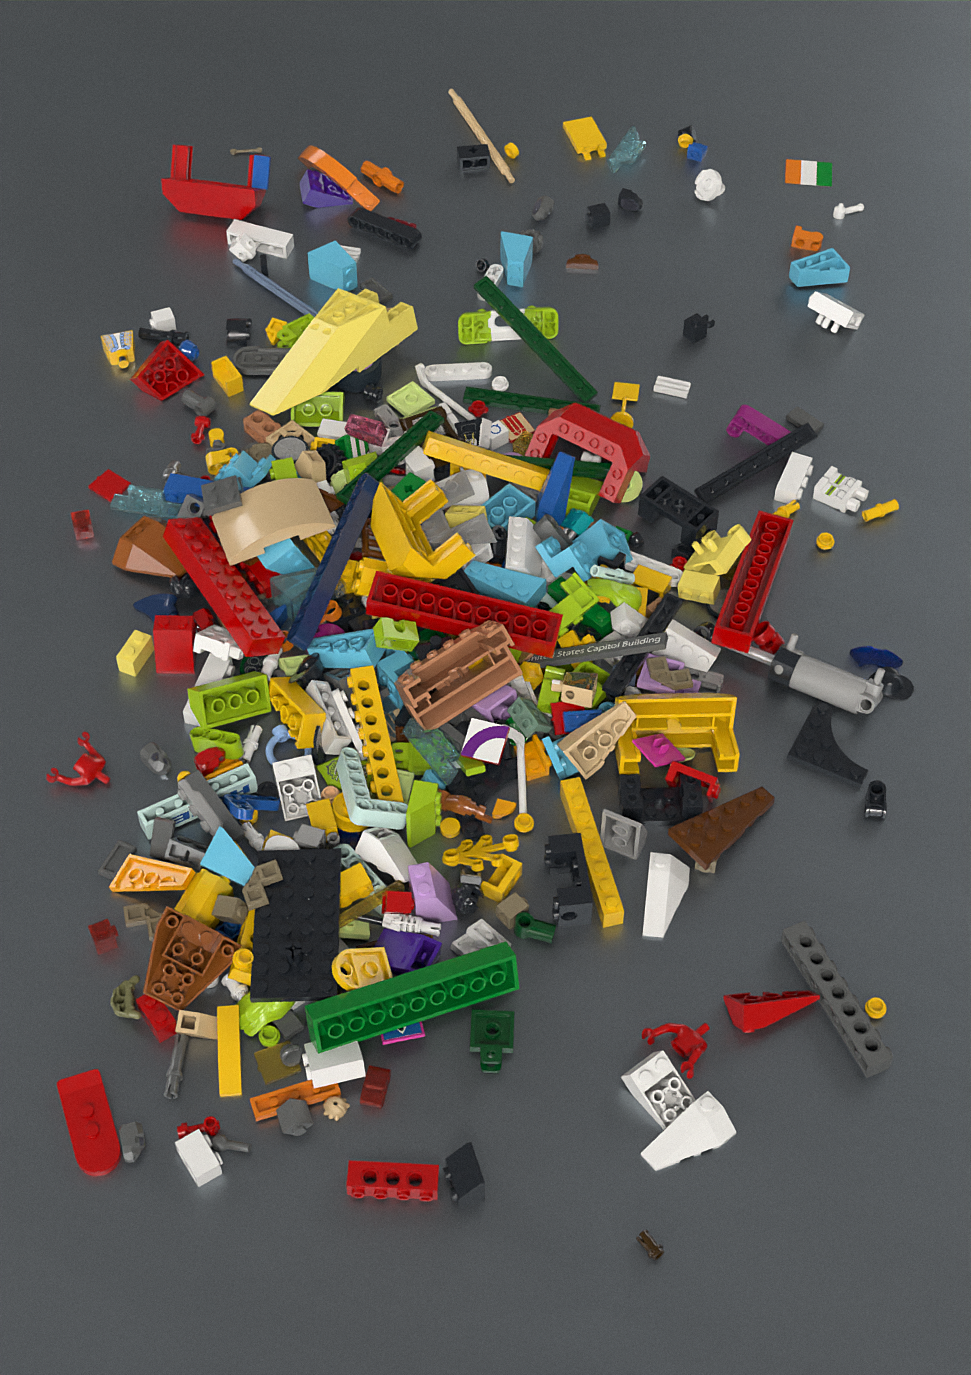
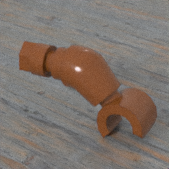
M439 789V792H442L440 803L442 804L443 812L449 810L463 816L465 814L469 816L473 814L475 815L474 818L491 824L493 817L484 814L486 806L481 804L477 806L476 802L471 801V798L467 796L451 795L449 792Z

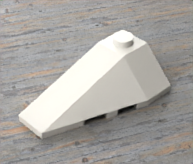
M472 469L464 470L475 495L454 505L481 506L490 499L486 478L481 472ZM458 473L436 482V484L441 488Z
M650 853L642 936L664 937L673 919V915L688 888L690 867L671 854Z
M707 1091L641 1152V1156L657 1171L676 1164L687 1157H695L703 1151L721 1147L736 1134V1130L724 1107Z

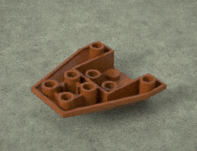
M143 516L119 539L112 560L113 565L130 572L170 578L175 575L181 578L187 572L163 538L168 521L158 517Z
M166 906L156 924L143 993L178 1011L184 1010L232 964L233 954L242 945L192 917Z

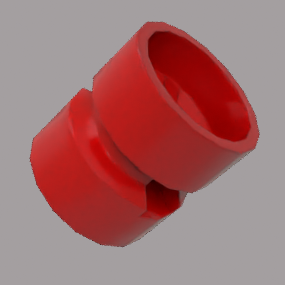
M769 621L759 623L753 639L754 643L759 645L760 650L773 655L776 654L779 647L785 644V640L778 632H775V628Z

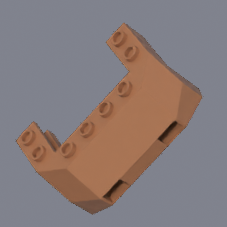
M489 620L471 630L466 629L459 634L460 637L455 640L450 639L446 641L441 649L438 651L436 649L432 650L426 655L427 658L422 661L417 660L410 665L411 668L397 678L398 680L394 684L402 702L415 724L425 736L523 674L508 646L512 647L515 644L503 624ZM483 658L484 661L469 670L468 667ZM436 688L437 691L430 695L429 691Z

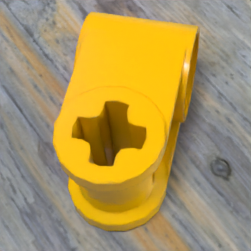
M231 447L206 454L205 460L208 472L211 475H217L219 469L225 463L228 464L230 462L229 460L232 457H230L229 453L232 456L236 453L239 455L238 450Z

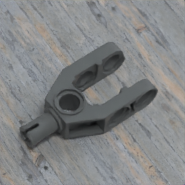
M472 707L439 727L442 738L448 739V743L460 753L466 737L456 730L455 727L461 721L470 723L471 718L490 722Z

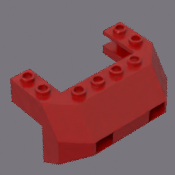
M173 145L171 177L161 178L163 195L179 212L244 220L261 205L267 189L252 188L254 155L251 154L249 157L248 182L246 186L192 179L193 146Z
M573 403L553 411L537 426L525 453V456L550 458L558 438L561 437L613 462L598 494L613 503H621L635 471L647 473L650 454L638 431L579 403Z

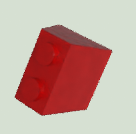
M155 615L153 636L156 673L195 674L197 652L193 651L196 635L193 616Z

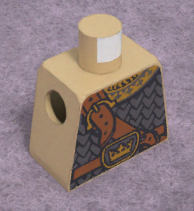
M567 672L564 681L552 680L551 691L562 692V702L591 708L597 691L598 674Z

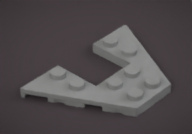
M461 467L460 472L441 487L448 502L432 514L430 518L421 523L432 548H438L455 533H459L462 536L465 544L497 542L484 513L450 529L443 509L475 495L463 467Z

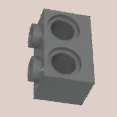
M187 494L177 518L201 517L204 521L208 516L205 512L203 499L195 494ZM196 503L200 506L199 512L195 511L194 506Z
M178 835L169 839L164 858L200 872L201 869H206L200 866V863L209 846Z

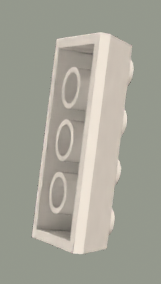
M509 516L504 568L541 578L542 557L535 546L543 541L534 531V524L527 518Z

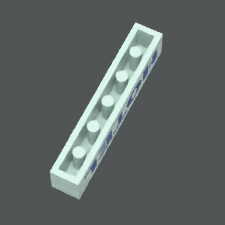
M248 763L207 781L222 802L225 794L250 795L258 789L256 777ZM178 794L137 811L140 826L148 840L152 838L153 824L156 817L176 821V828L198 818V816L194 817L188 808L190 805L186 800L182 801Z

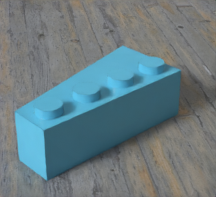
M474 560L464 570L478 593L482 596L535 608L546 595V579Z
M373 629L314 638L307 648L309 655L319 653V660L323 668H359L372 665L375 668L386 650L385 648L376 647Z

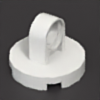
M703 170L695 180L697 186L694 191L700 200L711 201L725 191V185L722 183L721 176L716 170Z

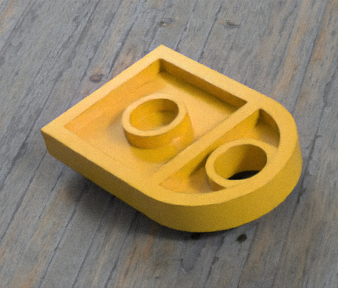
M384 947L346 949L340 952L332 962V973L336 982L347 991L393 978ZM340 967H343L347 971V975L341 972Z

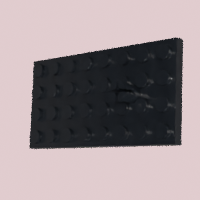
M341 848L258 851L257 866L276 859L283 880L264 886L269 904L255 908L252 951L254 958L251 968L250 1002L321 1001L338 995V983L332 973V962L339 954Z

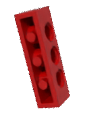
M349 1160L346 1184L347 1195H351L354 1198L374 1196L377 1199L395 1197L399 1200L415 1198L425 1202L432 1201L433 1199L438 1200L439 1165ZM369 1178L376 1180L371 1184L365 1182ZM393 1179L398 1181L395 1185L388 1183V1181ZM412 1181L421 1182L418 1186H413L410 1183Z

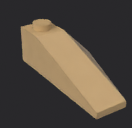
M622 701L571 732L557 745L581 775L588 779L603 766L605 758L610 751L614 750L616 742L620 736L624 735L636 715L628 704Z

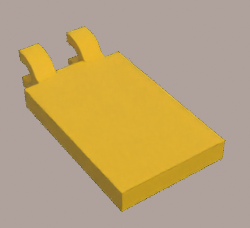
M592 116L563 122V128L577 154H583L585 161L591 160L589 152L595 150L600 158L606 157L604 149L607 148V143Z

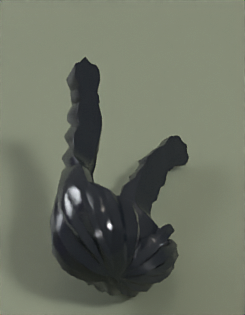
M188 574L181 578L177 575L170 578L171 592L177 598L190 599L200 593L192 578L188 579Z

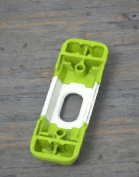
M530 305L527 308H518L547 339L557 336L558 312L556 309L549 306L535 307L534 305ZM479 309L474 312H464L458 318L459 341L463 344H482L488 341L516 340L521 338L510 326H496L495 319L499 315L495 310L486 311L485 309Z

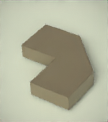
M665 656L646 659L651 679L672 690L693 688L689 668L670 671Z
M276 859L256 866L249 882L243 887L242 892L249 911L269 904L264 886L283 880Z
M145 903L124 906L126 928L147 924L149 940L153 941L156 924L162 913L151 909Z

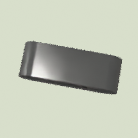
M545 514L533 526L534 531L542 541L551 536L557 539L562 551L573 544L559 524L549 514Z

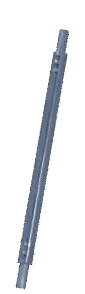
M238 258L233 260V264L241 268L245 274L304 315L310 313L315 317L318 314L312 307L251 265L243 263Z

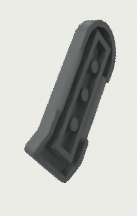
M243 347L235 352L233 364L238 372L242 374L272 375L291 348Z

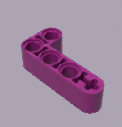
M741 405L726 429L727 433L735 438L739 437L743 431H746L768 446L791 433V431L748 405Z

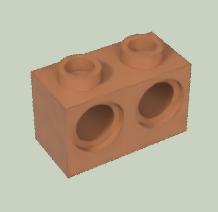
M259 409L243 419L244 431L258 443H267L266 437L281 428L278 422L273 421L267 413H263Z

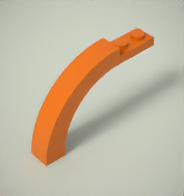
M309 145L298 157L308 169L311 167L315 168L333 180L364 209L373 211L380 203V200L361 184L357 177L321 149Z

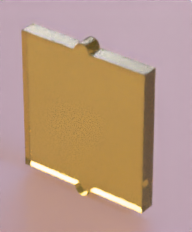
M290 1040L254 1053L258 1064V1072H261L265 1085L302 1072L299 1064L289 1067L284 1065L280 1059L281 1049L283 1046L291 1044Z

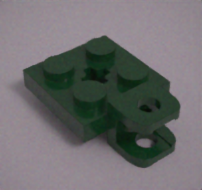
M472 1010L470 1052H480V1068L483 1073H499L502 1068V1053H513L515 1011ZM490 1028H495V1031L498 1033L491 1035L487 1031H490ZM487 1064H495V1066L489 1067Z

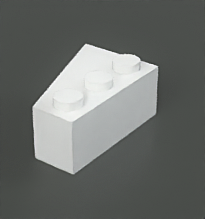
M672 619L665 631L668 635L666 649L653 651L651 654L665 656L668 659L684 662L686 667L708 672L721 648Z

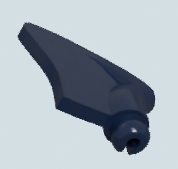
M172 594L151 595L133 604L137 611L149 616L153 622L155 615L180 616L175 607L178 598Z

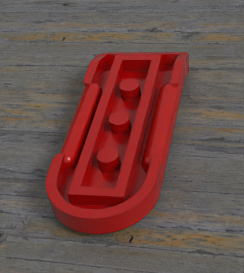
M93 1069L59 1080L57 1082V1089L79 1168L91 1176H102L110 1173L119 1164L122 1153L100 1071Z

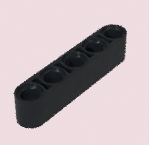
M357 207L347 218L351 227L406 249H413L422 239V234L419 230L361 207Z

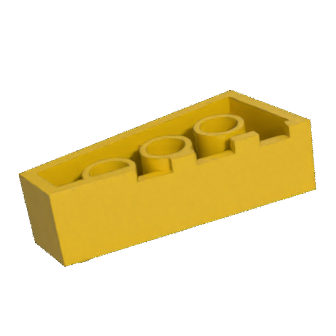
M291 677L270 678L268 687L270 701L275 710L280 711L283 724H287L290 728L288 733L290 737H295L297 749L314 748L313 741L316 727L320 726L322 733L326 713L296 681L289 683Z

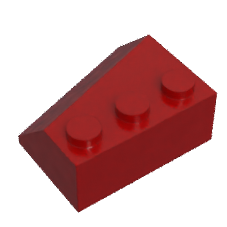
M165 340L158 344L130 380L143 392L162 401L205 374L169 340Z

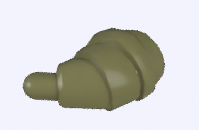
M134 975L129 980H124L116 989H113L110 1004L115 1015L124 1018H141V1012L135 1009L136 999L134 996L135 985L140 981L138 975Z

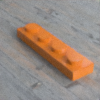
M308 1080L250 1098V1103L257 1122L276 1116V1110L289 1099L305 1100L307 1105L324 1101L328 1097L341 1095L338 1083L314 1088L312 1080Z

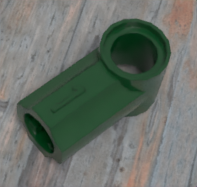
M527 912L519 913L516 916L514 933L517 937L522 939L531 937L548 943L552 942L556 925L534 919Z

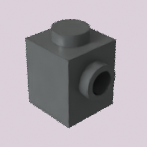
M289 1099L276 1110L283 1134L300 1136L313 1125L305 1100Z

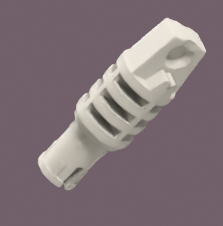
M384 914L382 923L383 927L397 932L423 933L437 937L440 936L439 930H441L442 925L441 923L423 921L421 917L405 914Z

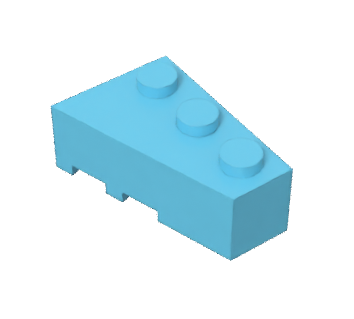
M830 248L791 262L789 278L797 287L848 282L850 266L834 248Z
M292 538L264 547L265 553L257 556L266 569L303 582L317 571L309 557Z

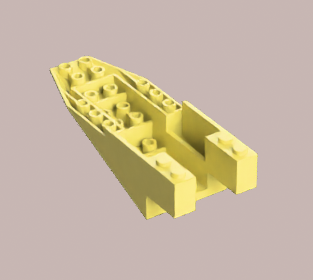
M338 288L250 402V406L274 416L326 392L356 368L357 372H361L418 329L413 306L400 302L387 312L386 306L379 303L376 292L364 289L355 295Z

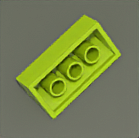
M257 671L187 689L190 708L203 730L272 711L267 674Z

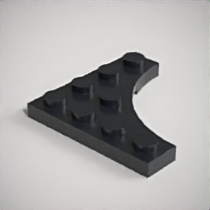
M817 699L791 747L787 759L860 789L868 774V769L853 762L839 748L831 727V718L835 706Z
M517 757L501 760L499 765L485 764V772L466 776L463 770L444 774L443 779L446 783L447 792L451 795L467 796L471 798V801L476 802L477 806L479 804L485 806L499 786H503L518 778ZM455 813L460 823L464 840L470 839L475 841L485 835L482 820L474 818L475 815L473 814L471 816L467 814L463 816Z

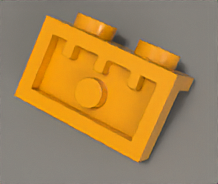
M537 734L532 735V741L524 745L527 781L549 775V768L552 766L549 755H546L544 752L543 741L538 739ZM514 746V753L517 757V747Z

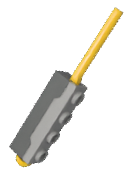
M196 770L193 773L181 771L177 776V794L182 801L186 800L190 805L188 808L192 815L199 817L203 830L206 833L209 831L214 838L220 826L240 848L237 843L245 838L244 830L200 771Z

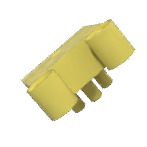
M740 524L733 526L728 531L727 537L721 538L715 530H712L702 537L700 544L697 541L692 543L695 552L684 568L685 570L715 576L726 574L745 546L750 543L751 537Z

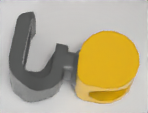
M220 428L211 429L208 434L212 448L206 449L207 454L227 449L223 430Z

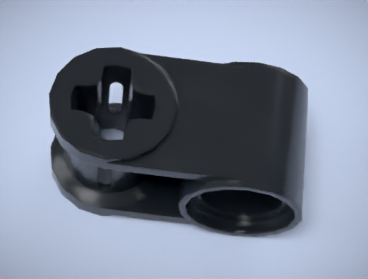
M874 780L869 783L865 796L864 818L872 816L881 817L882 820H885L887 811L886 785L882 781Z

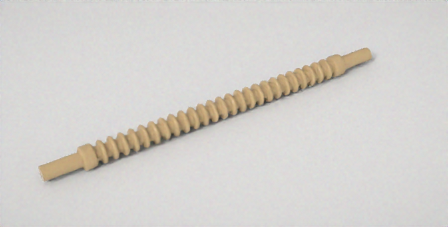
M450 89L448 93L452 97L456 108H458L480 143L488 144L490 157L501 174L505 175L510 183H513L515 179L510 173L508 165L478 124L462 98L456 94L454 89Z

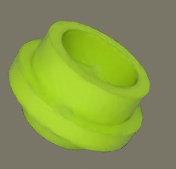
M265 1026L259 1032V1041L266 1047L275 1046L280 1041V1032L274 1026Z

